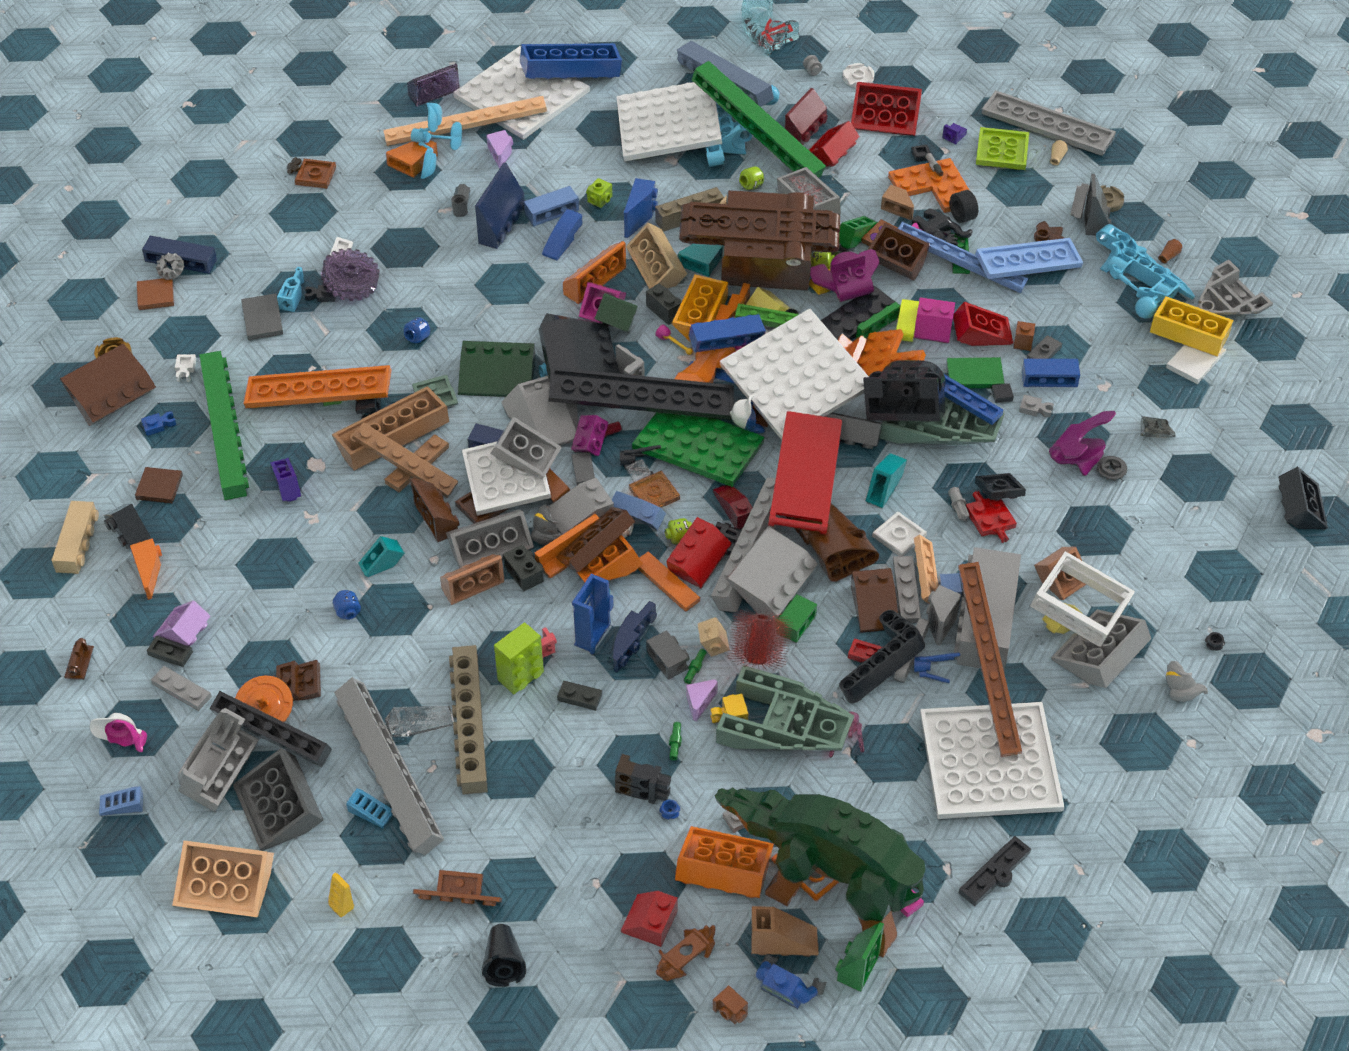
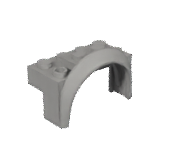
M226 708L222 709L206 729L178 773L180 784L178 791L214 812L259 740L241 730L245 721L244 718ZM214 742V743L220 745L221 747L225 748L226 751H224V750L218 748L217 746L213 745L212 743Z

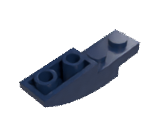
M649 601L639 613L631 610L621 624L613 649V669L616 673L621 667L627 665L633 653L636 654L641 646L640 637L644 634L646 627L650 623L652 624L657 617L655 603Z

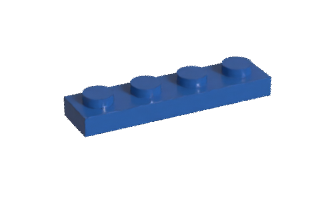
M944 374L946 398L991 425L1003 415L1004 410Z

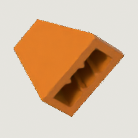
M432 140L425 143L433 149V153L437 157V143ZM412 141L386 152L387 166L414 178L423 169L427 148L419 146L418 142Z

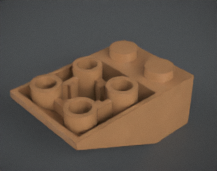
M752 906L751 954H780L782 956L819 955L817 927L775 907Z

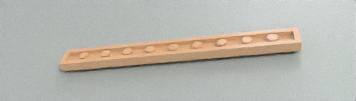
M539 96L442 117V122L438 125V129L435 132H428L431 135L450 133L451 127L455 122H460L462 130L547 112L544 97ZM428 121L383 130L387 146L411 141L412 130L414 128H428Z

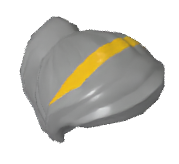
M1171 661L1167 665L1166 681L1170 687V698L1172 700L1187 702L1193 700L1201 693L1208 694L1207 687L1197 684L1192 678V673H1186L1179 662Z

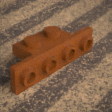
M439 870L437 891L413 889V894H417L418 899L431 900L432 896H438L440 901L453 902V898L461 899V903L474 904L475 900L483 901V905L496 906V902L502 903V898L481 896L483 874Z

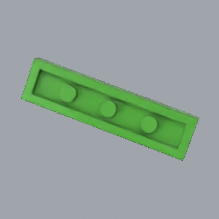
M738 303L735 318L759 314L764 326L777 328L799 314Z

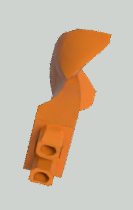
M734 347L696 352V360L686 369L679 372L675 379L713 383L716 368H722L720 360L736 352Z

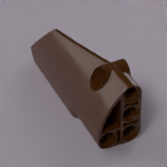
M832 503L830 504L826 535L820 534L817 531L794 528L805 544L811 545L815 550L822 570L832 582L852 575L853 571H860L876 563L879 559V553L867 539L865 531L858 529ZM786 516L787 519L822 524L819 521Z

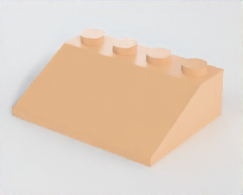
M183 840L172 906L258 917L271 875L274 853Z

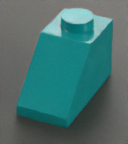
M380 536L358 564L364 575L370 577L393 568L405 553L397 540Z

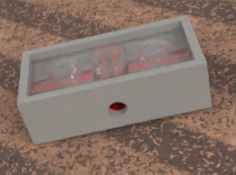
M807 167L777 178L779 194L800 192L814 196V210H828L841 215L840 197Z

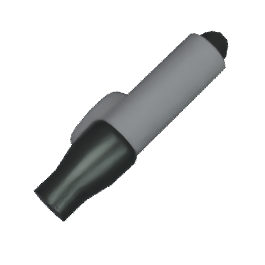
M927 153L926 159L930 163L931 170L942 176L944 173L931 153Z

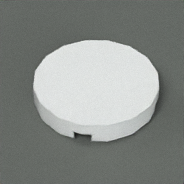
M862 63L850 64L843 70V81L856 88L857 82L873 83L874 70L870 66H864Z

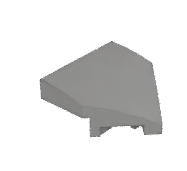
M1082 183L1081 186L1077 185L1071 210V216L1075 218H1082L1089 184Z

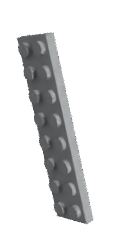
M996 90L982 108L981 113L1102 156L1116 134V131Z

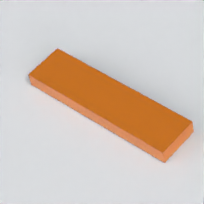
M650 552L640 557L643 565L638 570L685 612L700 602V597Z

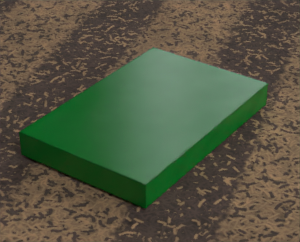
M1001 357L947 358L948 377L967 388H991L992 385L1005 384Z

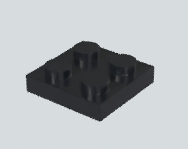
M1011 473L975 477V484L990 500L997 501L1001 498L1015 499L1026 494V489Z

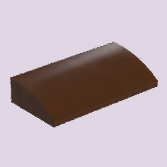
M611 507L561 551L556 558L568 568L579 572L635 521L627 510Z

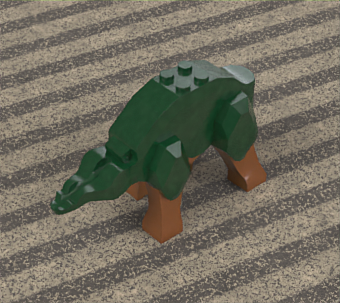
M732 787L728 790L721 788L715 794L717 803L723 809L736 815L749 834L767 838L779 848L775 862L778 871L765 890L766 896L788 906L792 897L801 888L802 882L807 880L814 872L826 878L849 884L846 892V901L858 916L862 932L879 922L884 924L880 956L882 958L885 956L887 949L891 947L897 938V930L891 912L900 911L919 900L923 896L924 891L922 880L925 873L924 860L908 847L902 833L890 829L879 819L853 807L850 803L821 794H794L791 800H788L776 790L754 792L746 789L736 790ZM916 888L919 892L913 893L912 889Z

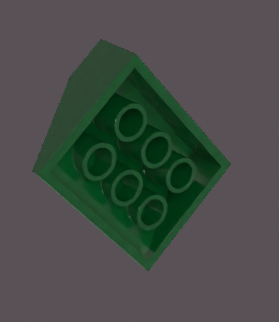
M463 341L460 356L458 395L506 397L518 384L533 380L536 359L535 343Z

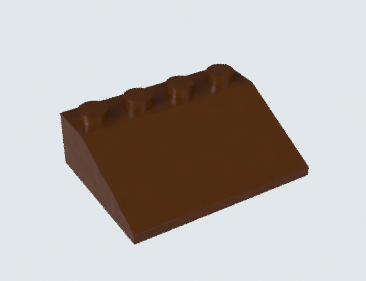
M124 344L60 378V381L89 426L156 388L147 371Z

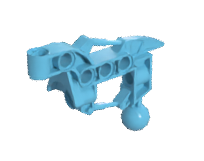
M773 85L771 86L774 99L766 103L765 105L767 106L774 105L779 100V90ZM717 103L722 144L706 147L709 167L724 164L723 152L746 154L745 142L750 141L752 138V134L740 123L733 122L732 116Z
M1111 224L1105 225L1096 233L1097 241L1111 250L1109 257L1100 269L1106 273L1110 271L1114 279H1120L1137 291L1136 296L1140 299L1135 304V311L1139 317L1144 319L1153 317L1164 298L1167 296L1173 299L1177 292L1190 299H1194L1195 295L1179 277L1173 274L1170 269L1156 263L1146 253L1147 249L1138 246L1129 234L1122 232ZM1128 273L1152 288H1137L1123 274Z

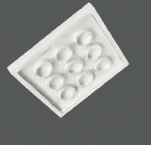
M497 442L462 450L477 515L551 498L546 475L544 478L508 465L490 454Z

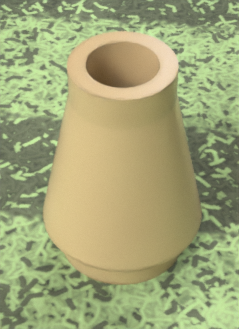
M1058 140L1052 144L1050 159L1052 165H1059L1067 153L1068 148L1064 141Z

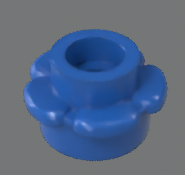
M669 799L662 803L659 811L664 819H675L679 816L680 806L676 801Z

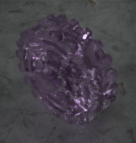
M341 248L339 252L332 251L331 255L326 256V260L323 261L321 280H323V286H327L326 290L333 292V296H340L342 300L348 298L349 301H353V299L359 301L362 300V297L368 298L369 293H374L377 288L380 270L377 269L378 264L373 262L374 258L368 257L366 252L360 253L358 249L352 251L351 248H347V250Z

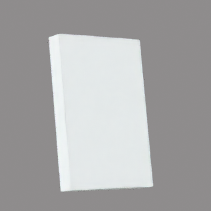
M1184 345L1167 363L1166 368L1198 384L1222 358L1226 349L1222 348L1217 357Z

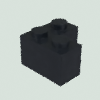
M123 504L103 515L106 519L104 524L107 529L118 533L119 537L117 539L121 546L126 547V549H131L130 545L151 538L133 504Z

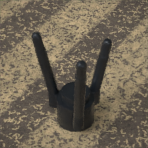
M661 445L620 451V466H625V470H634L652 475L653 471L635 467L632 464H636V457L649 456L642 452L660 449Z

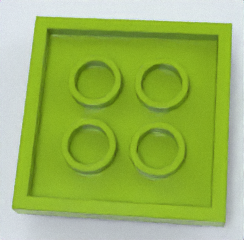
M980 127L976 165L1026 170L1029 132Z

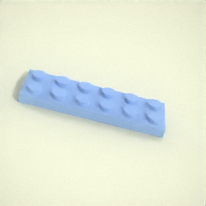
M1070 238L977 249L975 253L988 279L1081 268L1083 265V261Z

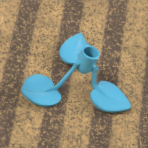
M426 103L428 107V128H414L411 132V141L418 142L419 146L427 148L421 179L434 173L437 162L433 149L425 143L429 142L431 138L451 139L450 148L453 150H457L462 143V125L460 122L453 123L451 136L431 135L428 132H435L438 129V125L442 122V108L437 103Z

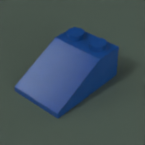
M635 178L624 210V238L630 237L652 218L655 206H658V201H656L658 188H655V181Z

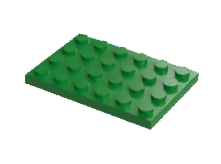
M656 412L632 443V449L661 445L660 449L642 453L733 487L763 445L765 437L715 418Z

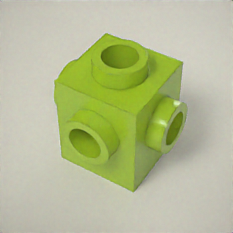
M597 178L586 190L587 202L602 208L613 197L612 184Z

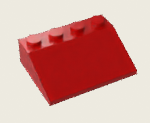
M857 82L851 119L852 126L858 130L915 136L922 89Z

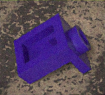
M955 123L951 126L945 124L942 138L957 144L967 134V129Z

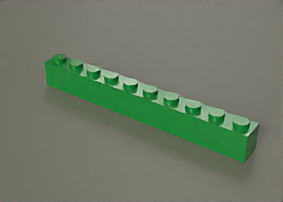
M707 61L695 69L692 81L794 172L807 167L818 178L822 176L826 165L717 69L716 66Z
M221 351L199 354L224 500L246 497V489L249 488L248 478L244 477L247 474L245 463H241L245 459L243 450H239V447H242L241 438L236 435L240 431L238 422L234 423V420H237L236 410L232 409V407H235L234 398L229 395L233 394L231 383H227V381H230L229 371L225 370V368H228L227 359L222 357Z

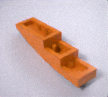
M743 283L739 295L732 293L728 305H720L715 320L735 318L738 303L746 305L749 300L750 284Z

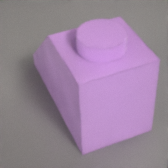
M505 130L487 135V147L500 168L512 153L511 146L513 145V140Z

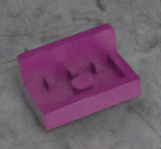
M581 415L571 450L574 452H589L594 456H599L608 421L597 415Z

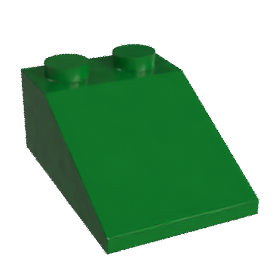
M879 922L856 935L853 942H848L845 949L846 956L844 960L840 959L835 969L838 972V982L860 992L862 991L880 956L884 929L883 923Z

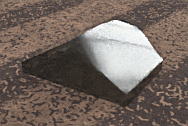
M1141 416L1140 436L1154 438L1176 437L1174 430L1168 425V420Z

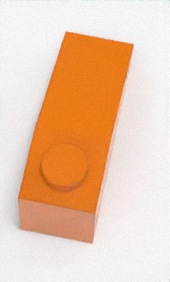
M153 538L130 545L148 600L152 599L161 566L159 557L162 556L160 546H155Z

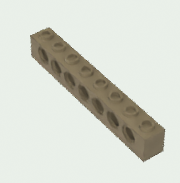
M477 646L452 647L453 655L449 656L450 668H454V672H450L451 684H455V688L451 689L452 701L456 700V705H452L453 718L457 717V722H453L454 735L458 734V739H454L455 752H459V756L455 757L456 769H460V774H456L457 787H462L463 795L488 792Z

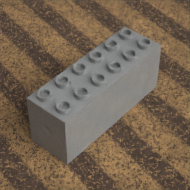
M974 547L973 555L969 554L968 563L979 562L1003 670L1005 671L1021 554ZM963 592L954 653H960L961 656L957 657L956 664L981 668Z

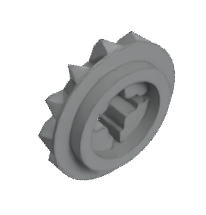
M168 253L165 256L161 255V259L157 261V267L155 268L160 277L171 280L182 273L184 263L182 258L176 253ZM167 262L171 264L173 270L167 267Z

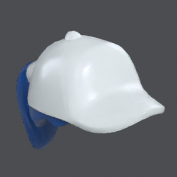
M751 395L748 399L735 402L732 411H730L733 422L740 428L750 432L765 433V429L761 425L756 424V415L752 407L753 402H751L754 395Z

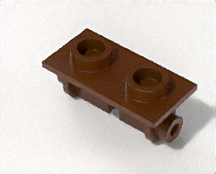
M79 638L75 641L64 678L85 679L94 646L87 645L85 639Z

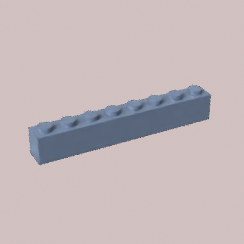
M690 41L677 49V59L681 65L695 71L697 67L710 61L760 107L774 99L770 84L697 43Z

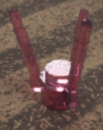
M850 711L849 713L854 715V719L848 731V738L851 739L852 734L857 731L860 751L864 752L862 724L859 723V715ZM832 750L830 751V753H829V757H830V758L833 757V754H834L835 751H832Z

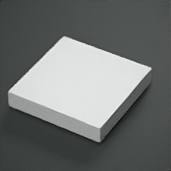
M896 512L873 532L872 537L898 556H904L915 546L914 538L919 534L925 538L927 532L900 512Z

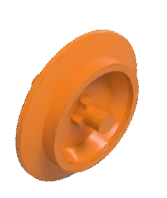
M258 676L247 681L239 689L235 697L282 722L287 720L293 706V697L289 687L281 679L273 676Z

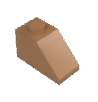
M890 185L882 196L881 209L912 220L914 204L907 191Z

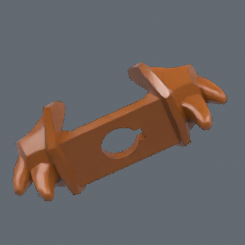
M705 925L700 930L695 928L685 929L684 939L667 953L659 950L658 952L662 958L657 965V976L665 981L684 977L687 973L682 968L702 951L705 950L704 957L709 958L715 945L713 939L716 931L715 925H712L710 928ZM691 945L693 947L692 953L685 956L680 953V949L683 946Z

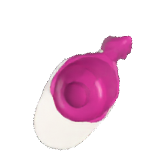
M113 713L108 718H97L90 722V730L95 737L124 747L135 744L136 750L143 752V746L147 741V733L136 728L135 723L128 716L121 713Z

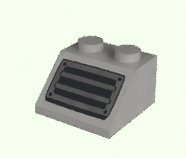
M941 585L938 586L936 591L930 593L928 598L930 604L926 611L930 621V631L935 643L939 646L957 619L961 594Z

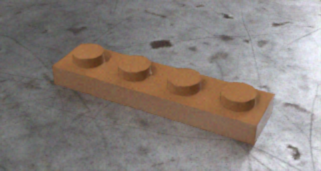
M434 434L414 454L432 464L449 448V443ZM397 467L385 478V484L397 492H401L411 483L410 479L414 477Z

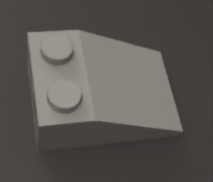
M513 417L490 454L508 465L544 478L562 447Z
M593 478L578 484L551 504L549 508L552 519L557 521L556 527L558 532L563 535L594 514L600 518L611 507H614V503L598 479Z

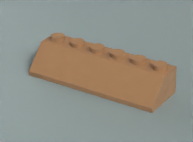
M427 386L333 433L332 437L344 460L355 471L381 457L352 439L354 433L363 422L403 446L448 423L447 406Z

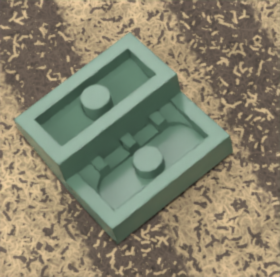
M447 375L412 384L414 393L428 386L447 407L458 404L454 389L451 387Z

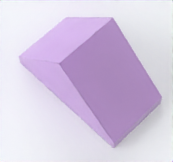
M709 680L686 685V698L694 721L697 722L716 696L718 681Z

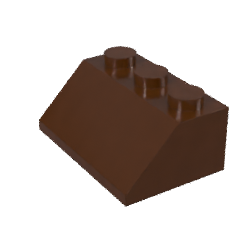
M884 223L868 250L872 249L876 252L880 265L914 281L923 268L930 244Z
M416 478L410 479L414 505L437 543L448 539L446 532L458 529L460 523L457 516L452 515L449 503L444 502L441 490H437L433 483Z

